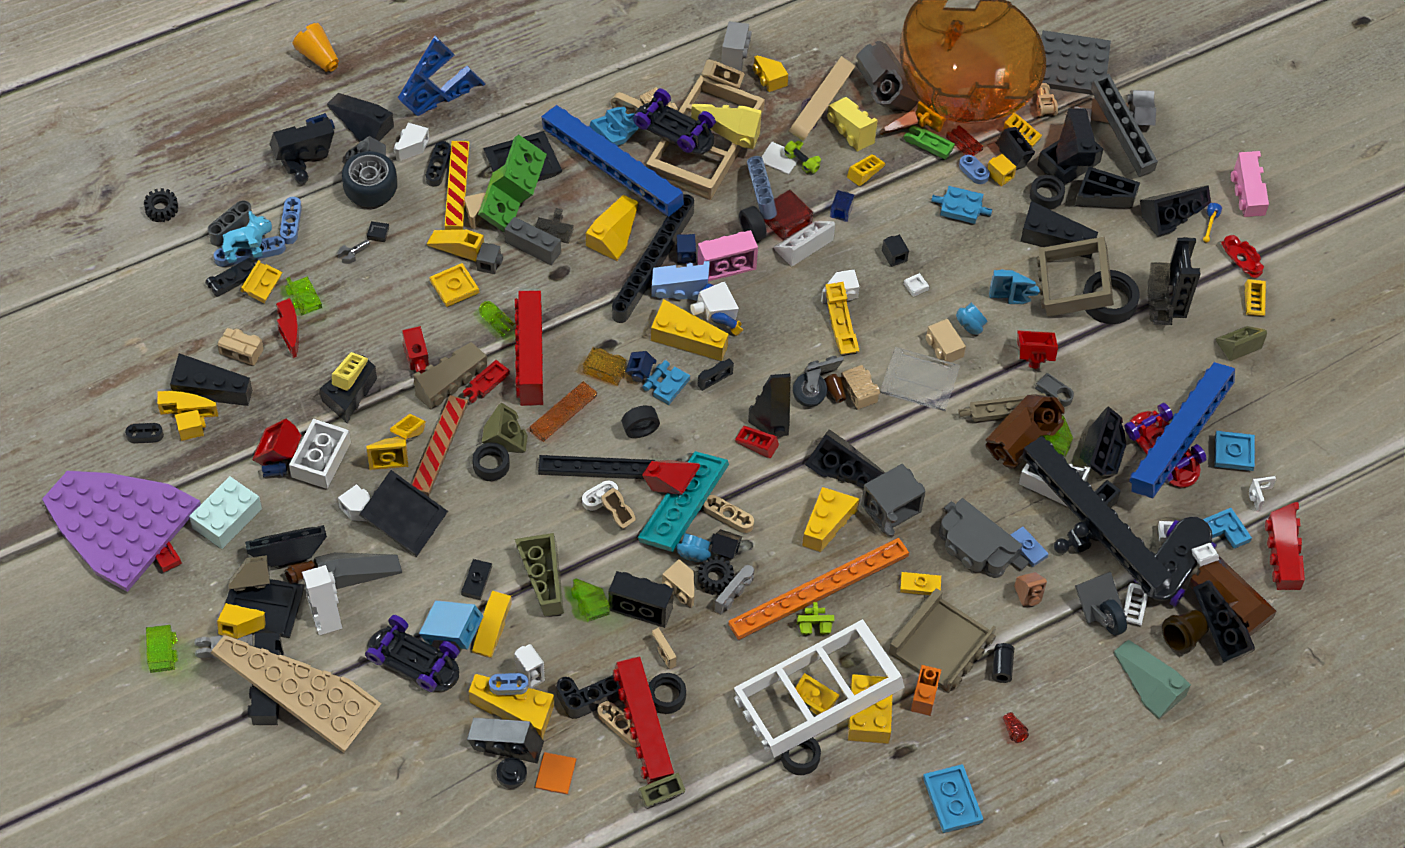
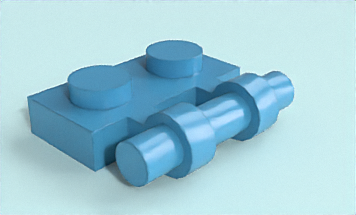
M664 360L656 366L655 372L649 378H646V383L642 388L645 391H649L650 388L655 389L653 397L670 405L689 382L690 375L677 367H674L671 371L667 370L670 363ZM660 376L665 378L661 383L657 381Z

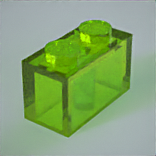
M171 625L146 627L147 664L150 673L175 670V662H178V652L174 650V644H177V634L172 632Z

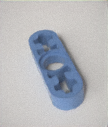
M289 197L284 202L280 236L285 240V244H292L298 238L302 206L300 199L297 197ZM288 218L296 219L293 223L286 222ZM288 229L291 230L290 236H287Z

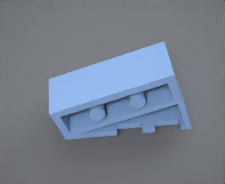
M704 261V265L693 266V263H689L687 267L677 268L676 265L653 268L651 297L697 301L699 292L708 284L709 261Z

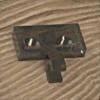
M555 209L553 220L538 217L535 225L536 228L561 239L563 243L569 244L574 225L562 223L563 209Z

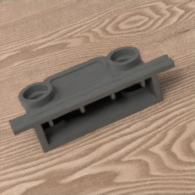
M961 498L956 504L951 501L944 507L948 514L942 519L939 536L942 540L946 541L945 548L947 552L959 559L966 568H970L975 572H980L984 569V572L989 577L998 578L1004 574L1005 569L1011 563L1021 571L1029 564L1020 555L1023 545L964 498Z

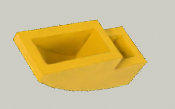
M157 391V404L160 415L181 414L198 410L200 417H218L216 402L185 392Z
M496 591L491 592L479 625L472 653L492 658L504 629L505 619L512 605L511 596Z

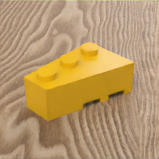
M822 487L805 529L802 546L821 552L836 536L839 529L845 526L847 520L858 511L859 498Z

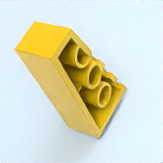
M663 299L651 327V341L719 361L723 360L728 347V333Z
M474 675L469 689L471 704L492 715L495 714L503 720L530 721L543 740L554 708V694L528 688L524 694L495 695L489 688L490 677ZM499 681L496 684L497 688L501 686V682Z

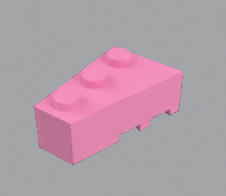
M1260 151L1239 152L1234 170L1231 172V181L1235 184V195L1239 198V208L1243 211L1244 217L1265 216L1269 206L1266 183H1262L1260 173L1264 172L1263 167H1259L1258 163L1259 157H1261Z

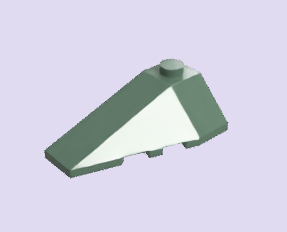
M1129 639L1114 651L1123 670L1129 675L1134 689H1137L1141 696L1143 705L1158 719L1187 696L1191 684L1176 670Z

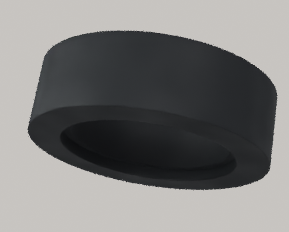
M1110 270L1112 286L1121 289L1126 294L1128 303L1116 309L1100 307L1085 311L1090 317L1101 323L1120 324L1129 320L1134 315L1139 302L1140 292L1136 282L1130 276L1120 271ZM1101 271L1089 277L1083 294L1093 293L1102 286Z

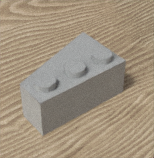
M729 21L722 47L721 63L741 72L751 41L752 31H749V24Z

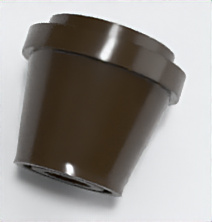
M1191 610L1180 615H1171L1162 623V635L1166 644L1180 654H1187L1196 647L1197 642L1209 630L1205 616L1197 610Z

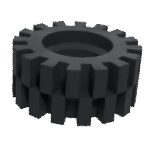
M161 188V191L154 189L155 193L150 191L149 196L146 195V200H144L147 217H150L152 221L155 219V222H159V220L165 222V219L169 221L171 216L174 218L176 216L175 213H178V202L173 192L170 193L169 189L165 192L164 188ZM161 202L168 203V206L164 209H156L154 207Z
M714 556V560L709 557L708 561H702V565L700 564L698 570V584H700L701 589L705 587L704 592L708 593L710 590L711 595H714V592L720 595L721 591H724L733 580L734 570L728 560L724 562L725 558L721 557L718 560V556ZM712 571H719L724 577L721 580H712L708 574Z

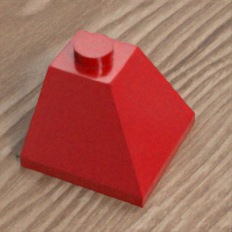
M674 460L651 461L642 476L652 491L682 495L700 468V464Z

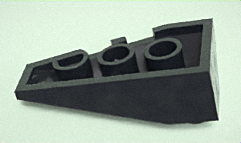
M337 93L327 103L330 110L338 119L343 121L345 127L354 134V137L359 142L369 136L380 141L394 127L393 113L380 105L341 93Z
M1068 108L1056 149L1057 166H1093L1096 156V145L1086 108Z
M1209 185L1140 200L1142 218L1156 236L1175 231L1177 226L1188 221L1189 217L1197 214L1211 203Z
M790 373L770 375L763 386L762 393L755 398V404L749 407L748 422L762 432L777 437L789 435Z
M830 429L805 463L807 467L820 476L834 478L864 488V484L885 473Z
M1208 580L1193 587L1223 663L1252 653L1255 650V646L1247 628L1213 583Z

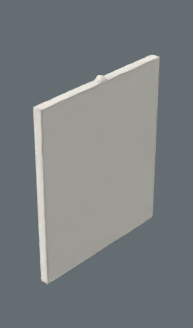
M771 142L762 155L764 164L789 175L799 159L797 157L789 159L785 155V147Z

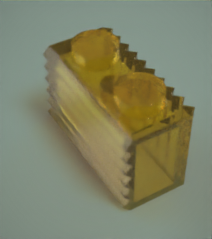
M592 347L583 363L584 374L617 386L627 368V360L622 356L612 355L604 349H595L594 347Z

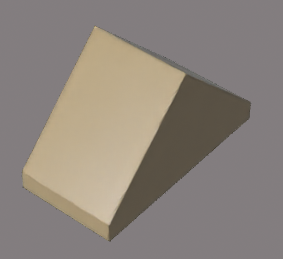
M486 192L464 197L465 210L470 226L473 229L482 219L478 213Z

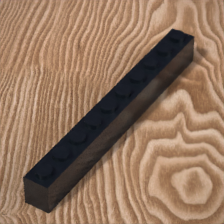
M1041 436L1024 447L1022 458L1080 521L1088 525L1093 535L1151 597L1170 585L1173 576L1170 569L1162 565L1156 554L1148 550L1143 540L1133 534L1129 525L1119 519L1116 511L1110 509L1105 504V500L1092 490V486L1080 477L1078 471L1067 463L1065 457L1054 449L1053 444L1049 440Z

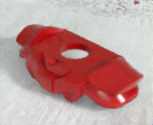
M1229 235L1224 238L1221 244L1225 252L1244 272L1253 278H1258L1263 273L1264 265L1260 263L1261 257L1256 249L1249 245L1247 241L1241 242L1235 235ZM1237 255L1244 256L1246 261H1240Z

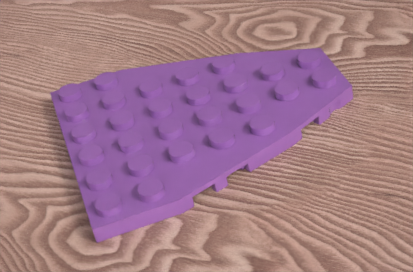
M66 471L42 498L61 534L78 551L82 559L89 564L92 571L97 576L126 592L130 590L156 559L155 556L160 554L163 547H166V544L190 519L189 516L201 505L200 500L167 483L112 473Z

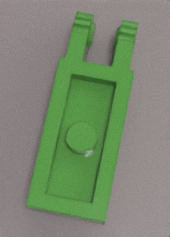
M914 125L903 136L906 142L915 144L945 160L955 146V143Z

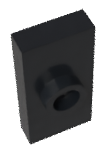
M476 559L472 560L461 591L462 596L481 600L492 569V563Z

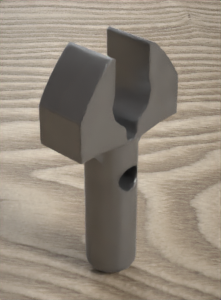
M366 239L352 248H347L343 245L338 250V259L343 257L342 263L344 264L355 262V254L370 246L369 240Z

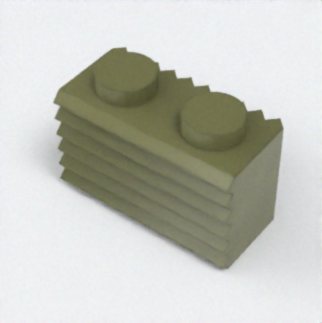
M679 773L643 786L638 789L644 807L648 809L657 803L660 804L665 800L667 801L680 794H684L685 787Z

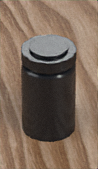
M1000 643L994 647L992 679L996 682L1008 683L1012 680L1015 648L1011 644Z

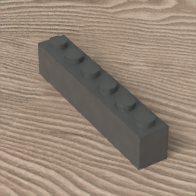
M1107 74L1093 80L1091 91L1137 175L1141 177L1155 171L1158 161L1111 76Z

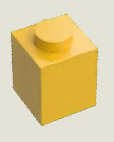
M1001 154L998 157H993L988 162L989 176L1000 186H1003L1014 179L1016 166Z
M198 410L175 415L181 441L204 436L203 428L206 427L204 416L200 417Z

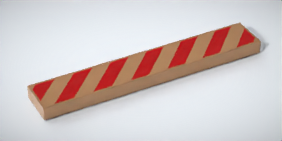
M449 396L414 477L412 485L427 496L431 493L467 408V399Z

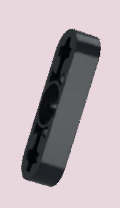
M440 141L434 147L426 171V183L429 186H439L443 181L451 154V146L446 141ZM440 161L443 165L435 166L434 163ZM434 172H435V173L437 174V177H435L434 179H431V178L434 177Z

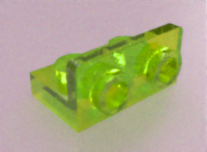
M308 276L294 282L291 281L290 277L286 278L287 285H285V290L288 296H292V304L295 310L298 309L301 315H305L322 308V303Z

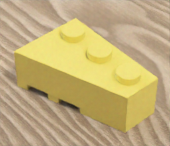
M845 97L828 106L827 118L837 127L838 132L841 135L843 134L849 145L853 146L858 152L875 143L878 120L869 118L866 111L861 112L858 110L859 106Z

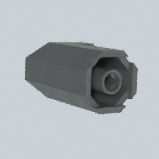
M877 41L874 46L871 44L866 45L856 55L858 62L855 65L871 87V95L879 105L892 110L910 112L919 102L915 84L886 43Z

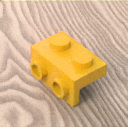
M806 673L803 674L795 687L804 703L811 706L809 710L816 715L832 708L840 696Z

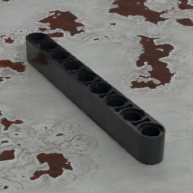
M683 194L684 205L669 217H666L613 301L612 319L615 322L624 323L628 320L652 282L653 268L662 266L676 243L677 235L683 232L694 214L693 196Z

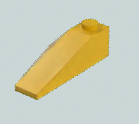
M622 195L587 230L586 246L618 261L627 249L628 239L639 202Z

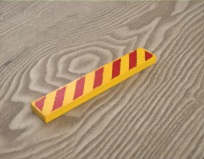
M469 141L451 142L445 230H463Z

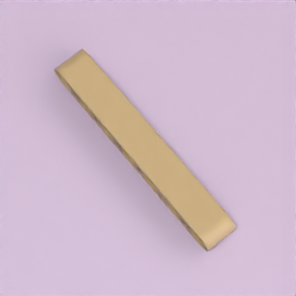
M840 57L790 128L789 132L802 141L806 139L856 65L844 57Z

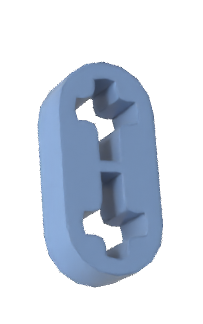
M522 673L495 674L489 680L490 691L495 695L524 694L529 687L528 678ZM498 681L501 682L499 688L496 687ZM517 681H521V687H517Z

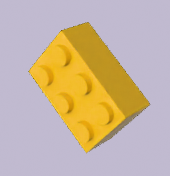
M852 674L850 690L855 696L888 677ZM892 695L849 717L848 741L889 744L892 722Z

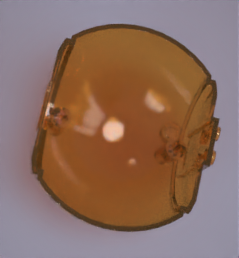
M917 0L912 5L901 30L899 43L900 62L909 87L916 97L930 110L953 122L967 124L984 123L1013 114L1033 98L1044 80L1046 54L1043 42L1036 28L1015 5L1006 0H979L975 8L944 7L948 0Z

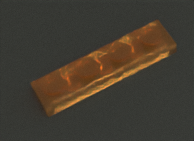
M584 381L581 382L530 426V432L544 442L597 397V392Z

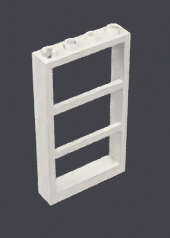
M862 619L734 687L736 693L734 700L739 708H744L743 714L748 723L752 721L754 724L752 729L757 737H762L761 743L766 752L770 751L775 758L905 687L901 674ZM861 637L888 678L854 696L828 657V654ZM821 658L847 697V700L813 717L788 676ZM781 680L807 721L773 739L747 697Z

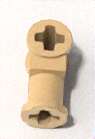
M1040 83L1034 88V92L1038 96L1036 105L1039 117L1045 114H1058L1057 101L1054 95L1049 93L1050 87L1047 83Z

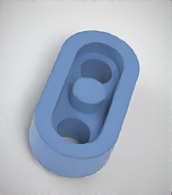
M972 155L961 157L959 168L974 183L985 184L989 179V170Z

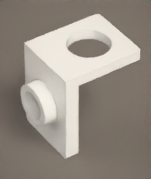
M1275 476L1253 479L1249 489V497L1254 502L1257 511H1261L1265 501L1261 490L1272 489L1276 481ZM1264 482H1269L1266 485L1260 486Z

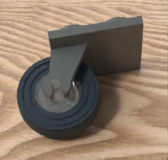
M831 356L826 358L824 362L819 363L816 360L808 363V366L793 384V395L796 401L807 407L820 404L827 394L826 382L820 374L837 370L844 361L843 356L838 358L837 356Z
M1111 572L1075 585L1087 623L1098 621L1114 636L1120 635L1127 630V616L1122 608Z

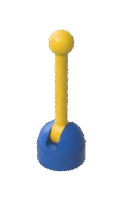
M1210 203L1207 208L1210 221L1206 236L1203 237V241L1206 243L1210 241L1209 235L1214 218H1218L1222 212V206L1218 203Z

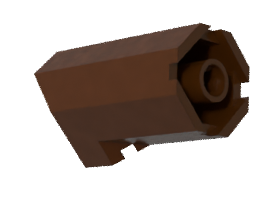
M1037 394L1027 395L987 437L985 447L997 461L1001 458L1004 461L1002 464L1005 467L1015 469L1024 460L1022 458L1024 447L1041 436H1054L1063 426L1062 414H1064L1065 408L1056 397Z
M1220 556L1219 560L1201 566L1199 568L1201 572L1198 576L1194 574L1191 577L1189 586L1192 589L1210 580L1247 628L1250 636L1270 622L1276 614V610Z

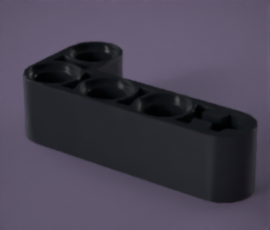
M613 675L580 690L570 677H561L557 681V697L566 714L572 719H577L596 711L599 704L605 701L613 703L620 700L618 694L620 685L618 681L615 682ZM563 688H569L570 690H569V691H563L562 689H563ZM609 688H615L616 690H614V691H609V690H607V689H609ZM596 696L598 698L590 699L589 697ZM573 704L579 705L576 708L571 707Z

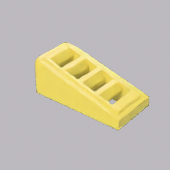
M351 352L332 373V385L348 391L368 362V358Z

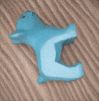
M249 211V223L247 226L223 234L222 249L229 263L237 261L235 253L239 248L250 249L254 258L263 256L260 248L262 236L272 230L271 221L267 220L264 216L257 217L252 211Z

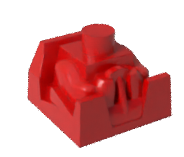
M1017 330V345L1020 350L1019 359H1025L1029 362L1030 368L1037 369L1040 368V363L1056 361L1058 344L1055 333Z
M286 418L265 429L252 460L262 466L268 465L269 462L282 461L284 459L292 460L302 435L297 427Z

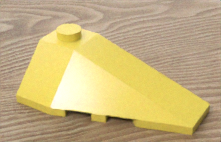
M692 104L691 118L697 121L699 114L702 111H707L716 120L715 125L710 128L712 131L736 145L754 149L760 135L761 110L746 106L730 108L729 105H723L722 108H718L710 104Z

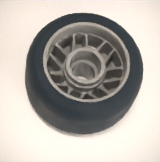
M374 151L361 152L349 158L342 169V183L346 196L353 203L363 207H376L388 202L397 190V173L394 163L386 155Z

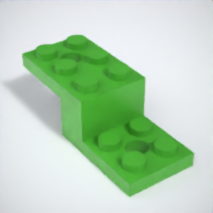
M517 135L514 137L505 165L492 173L478 215L504 232L506 226L516 217L520 203L533 196L547 154L522 136ZM497 206L501 208L502 213L498 211Z

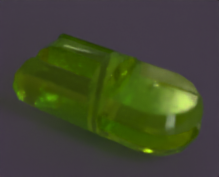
M484 301L479 306L481 317L501 337H504L505 334L495 324L498 323L507 332L510 330L501 320L502 317L510 325H515L491 301Z

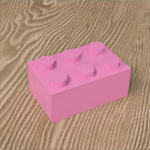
M751 230L698 243L697 265H704V261H709L708 281L756 270L758 246Z

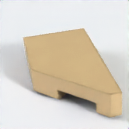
M659 628L652 630V634L659 644L657 647L659 654L668 669L676 667L677 657Z

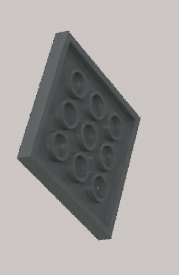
M1043 30L1035 86L1040 83H1047L1050 89L1093 95L1091 91L1093 80L1107 75L1111 40Z

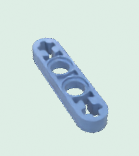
M279 236L262 239L260 247L264 248L262 251L263 256L254 258L250 249L239 248L237 252L244 251L246 253L243 256L236 255L237 261L233 263L227 261L223 249L220 248L214 252V260L216 265L225 267L238 264L249 257L253 261L280 255L286 250L285 240Z

